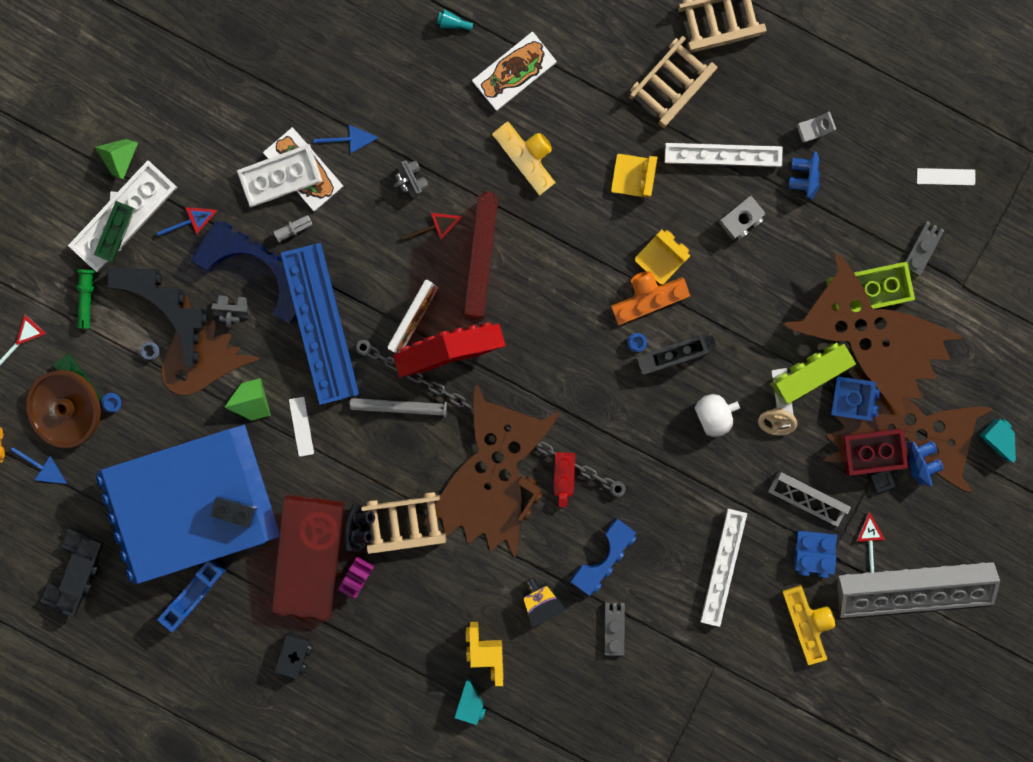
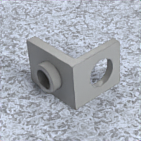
M830 112L796 124L802 142L822 137L836 130ZM824 118L829 122L828 129L823 126Z

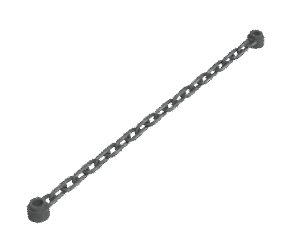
M367 340L358 341L356 351L359 354L367 355L373 359L380 358L384 360V364L387 367L397 371V368L388 364L390 360L394 361L393 357L385 358L381 356L379 350L373 347ZM361 344H366L367 349L365 351H361ZM371 350H374V351L377 352V353H374L375 356L369 354V353L371 352ZM421 373L417 374L420 376L417 377L418 380L407 376L408 379L416 383L423 382L427 384L428 389L437 395H447L453 404L459 407L466 406L470 408L474 415L473 406L467 404V400L457 393L450 394L446 392L444 386L436 381L428 382L424 380ZM433 384L442 388L439 389L440 392L431 388L434 387ZM455 396L463 400L461 404L453 400ZM510 425L504 426L506 428L504 429L505 431H511ZM543 441L536 445L537 450L547 456L552 454L555 456L556 452H554L551 445ZM541 444H543V445L547 446L548 448H550V449H548V452H549V453H547L546 451L540 449V448H542V445H541ZM575 464V467L580 469L581 475L590 480L598 479L602 482L604 488L610 490L612 495L620 497L625 493V485L621 481H614L610 478L602 479L597 476V472L586 465L581 467ZM586 469L590 470L591 472H593L591 474L592 477L583 472H585ZM607 481H609V482L612 483V484L610 485V487H608L607 485H605V484L608 483ZM617 485L621 486V491L619 493L614 491V488Z

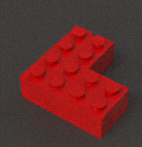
M491 322L479 325L480 328L477 325L465 328V331L463 328L452 330L451 334L449 331H443L437 334V338L436 336L425 338L424 343L423 341L413 343L412 348L411 346L400 348V352L393 355L399 378L427 372L454 361L481 356L505 347L500 324L491 325Z

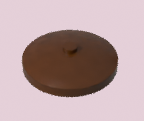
M55 370L46 373L33 383L28 392L26 408L29 422L37 435L45 442L60 448L75 447L90 439L97 430L101 415L99 399L91 384L79 374L68 370Z

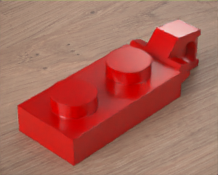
M556 452L554 491L555 496H559V507H567L568 497H572L574 492L576 453Z

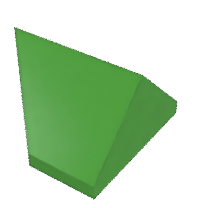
M124 139L95 148L111 174L124 179L138 143Z
M261 378L241 383L225 408L251 421L271 416Z

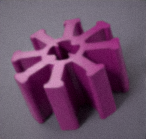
M357 557L338 591L355 600L374 566Z

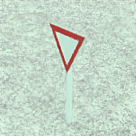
M24 315L17 342L0 359V365L20 344L46 334L26 315Z

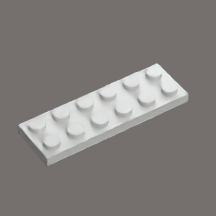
M147 160L68 246L99 273L109 261L95 256L94 252L115 201L135 208L119 248L120 250L178 187Z

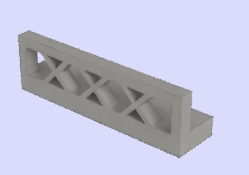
M779 471L768 490L769 493L837 527L844 514H848L851 508ZM779 480L786 484L787 492L780 494L774 491ZM789 485L796 489L790 490ZM800 490L803 492L805 500L796 502L793 499L792 493ZM820 500L822 509L812 510L809 501ZM831 508L840 510L835 521L828 517L826 510Z

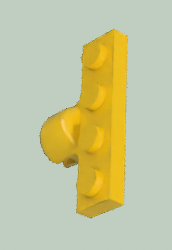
M509 122L503 124L492 134L539 196L556 183L541 164L542 158L552 151L551 144L544 135L537 133L529 140L524 141Z
M802 585L783 590L808 665L827 660L819 635L822 632L835 628V620L831 609L825 606L812 610L808 605Z

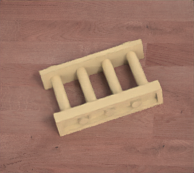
M731 0L681 1L682 4L678 6V12L686 11L692 35L691 42L687 45L689 53L762 36L767 31L765 23L759 25V22H756L751 0H743L749 23L747 25L748 28L740 29L737 26ZM722 1L730 27L729 32L724 34L718 31L712 4ZM702 6L705 7L711 31L710 37L704 39L699 35L693 11L694 8Z
M683 36L680 40L676 38L669 46L671 50L641 83L636 82L630 89L632 93L629 98L633 100L638 95L659 114L661 120L658 124L663 128L667 126L718 68L714 63H711L709 66L703 65L682 46L686 39ZM675 52H678L699 71L698 74L700 76L696 80H690L669 61V58ZM662 66L685 85L687 90L683 95L677 94L656 75ZM650 80L673 100L672 103L674 105L670 110L663 108L643 90V87Z
M435 492L425 493L422 498L379 504L377 500L366 502V505L361 507L362 511L369 510L375 514V521L371 524L374 539L372 544L367 545L368 554L446 543V533L441 534V531L438 530L434 502L440 500V495L435 496ZM427 502L431 529L429 536H422L419 533L416 503ZM396 506H408L412 534L408 539H402V536H400ZM388 508L392 531L391 541L383 542V539H381L377 509Z

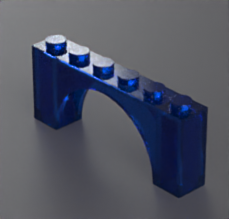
M224 220L222 223L215 221L191 258V261L211 272L220 261L233 255L248 254L259 257L270 266L278 282L279 297L273 314L292 324L297 316L284 265L280 262L282 258L273 252L269 255L264 251L265 247L258 242L252 244L248 241L249 237L241 231L238 234L231 230L233 226Z

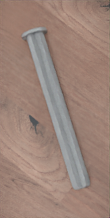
M352 398L350 400V409L444 415L446 417L447 402L439 404Z

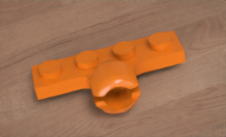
M650 271L635 275L631 279L635 295L632 298L612 305L611 308L617 324L620 325L690 297V293L683 277L658 286L654 275Z

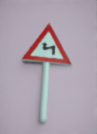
M869 512L857 542L869 541L870 573H874L872 541L885 539Z

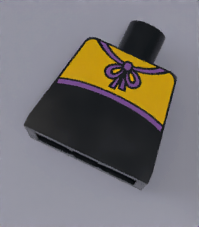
M534 577L524 582L529 592L523 595V600L532 627L566 610L564 604L547 583L539 586Z

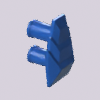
M816 151L813 152L811 159L793 158L792 170L809 171L808 179L791 177L789 182V189L806 190V196L810 200H813L820 188V159Z
M908 441L907 447L912 477L919 485L933 486L930 475L942 471L943 464L939 459L926 464L923 457L937 452L935 443L929 441L918 447L915 442Z

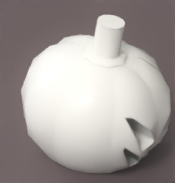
M715 394L705 395L695 406L696 413L706 435L711 437H719L728 433L733 426L731 412L740 409L738 402L728 405L720 395Z

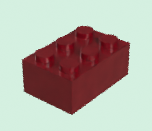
M895 428L840 436L846 475L851 476L908 468L903 429Z

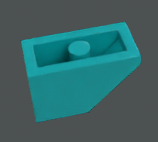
M994 419L979 436L1007 462L1014 463L1016 461L1015 432L1011 429L1012 425L1005 419Z
M467 677L455 718L477 725L478 720H483L486 709H482L483 701L471 678Z

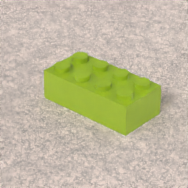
M907 262L854 273L868 295L873 309L915 300ZM834 277L826 279L827 286ZM853 300L851 302L850 308L853 312H859L862 309L861 301ZM834 303L832 305V309L834 311H837L839 309V305L837 303Z
M831 343L823 348V353H814L807 357L806 363H797L790 367L791 371L789 373L782 372L773 377L774 381L770 385L782 404H789L856 365L845 344Z

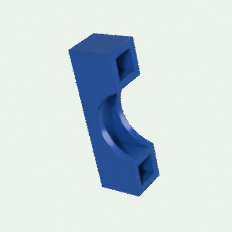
M615 518L605 532L609 541V552L606 558L596 565L581 564L570 579L574 585L589 596L592 592L595 594L602 585L600 581L603 577L607 578L613 570L611 566L615 561L619 562L625 554L623 550L626 546L630 547L636 539L634 536L636 532L618 518Z
M214 559L207 561L157 621L172 633L177 630L226 572V569Z

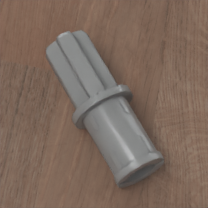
M305 216L292 223L289 222L288 225L274 231V234L280 243L293 235L297 236V233L311 227L313 224L310 217Z

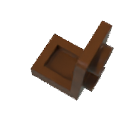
M528 475L526 478L521 476L518 481L519 485L533 493L517 519L519 522L522 519L527 520L532 512L529 508L533 502L537 504L542 496L540 493L541 488L535 485L537 481Z

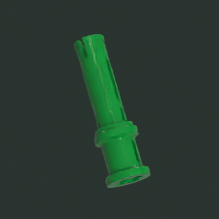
M77 269V273H79V283L76 286L77 291H79L77 328L89 329L91 292L94 290L92 279L95 270Z

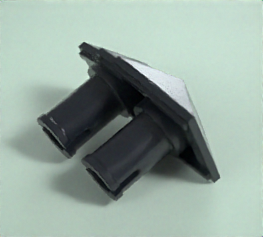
M353 504L350 514H348L344 531V550L364 553L365 543L373 542L374 535L371 531H367L366 524L374 523L375 514L370 511H362V505Z

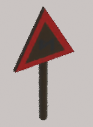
M431 213L435 225L401 237V240H406L435 228L441 240L463 216Z

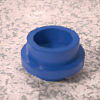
M634 333L628 338L627 344L631 351L641 352L646 348L647 340L643 334Z
M115 393L106 394L101 402L103 409L107 412L118 411L122 403L120 397Z

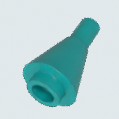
M445 9L443 13L439 12L436 23L440 24L439 28H462L471 31L473 23L463 21Z

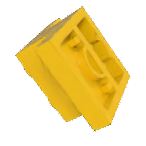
M470 622V627H466V642H470V647H467L466 651L467 662H471V667H491V681H495V686H503L502 640L479 641L478 622Z

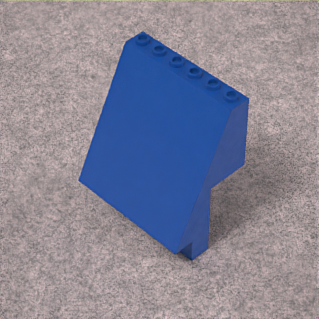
M245 425L97 471L96 482L102 488V501L108 507V519L110 524L114 525V538L116 543L120 544L122 550L120 551V557L123 563H126L128 569L126 570L128 580L132 581V585L280 537ZM222 496L258 507L253 525L248 528L210 517L216 497Z

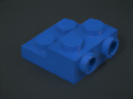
M837 377L831 415L873 421V417L877 418L878 406H875L876 398L881 396L880 390L876 387V382Z
M797 530L793 569L798 571L800 575L810 576V572L818 573L817 576L829 578L830 574L835 575L837 535Z

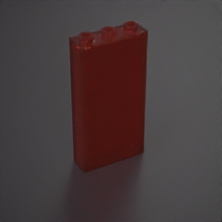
M483 192V195H478L464 311L466 316L485 318L499 207V197L495 196L493 192Z
M288 494L284 498L272 612H276L281 616L292 614L299 618L315 617L320 621L331 619L334 607L345 502Z

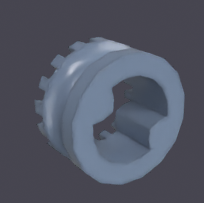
M152 342L143 344L140 349L141 356L148 360L157 358L160 352L158 345ZM149 345L153 346L152 350L155 352L150 357L147 356L148 352L145 351Z

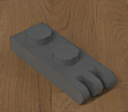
M929 221L925 222L905 260L908 263L909 271L917 276H921L944 232V229L940 228L937 234H935L937 226L934 224L930 231L927 230L931 223Z
M605 602L604 654L624 655L625 603L621 602L620 610H617V602H613V610H609L610 604Z

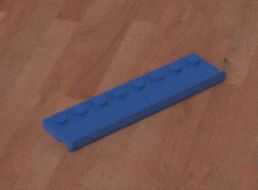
M321 243L280 252L319 405L358 395L359 392Z

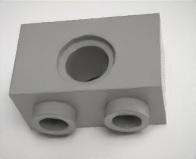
M750 196L722 218L719 223L732 240L736 237L740 240L749 233L746 229L751 225L756 227L764 221L762 216L766 213L754 198ZM744 214L747 216V224L739 222V215Z

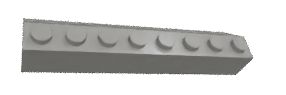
M994 562L841 575L838 578L837 586L840 618L994 605L1000 579Z

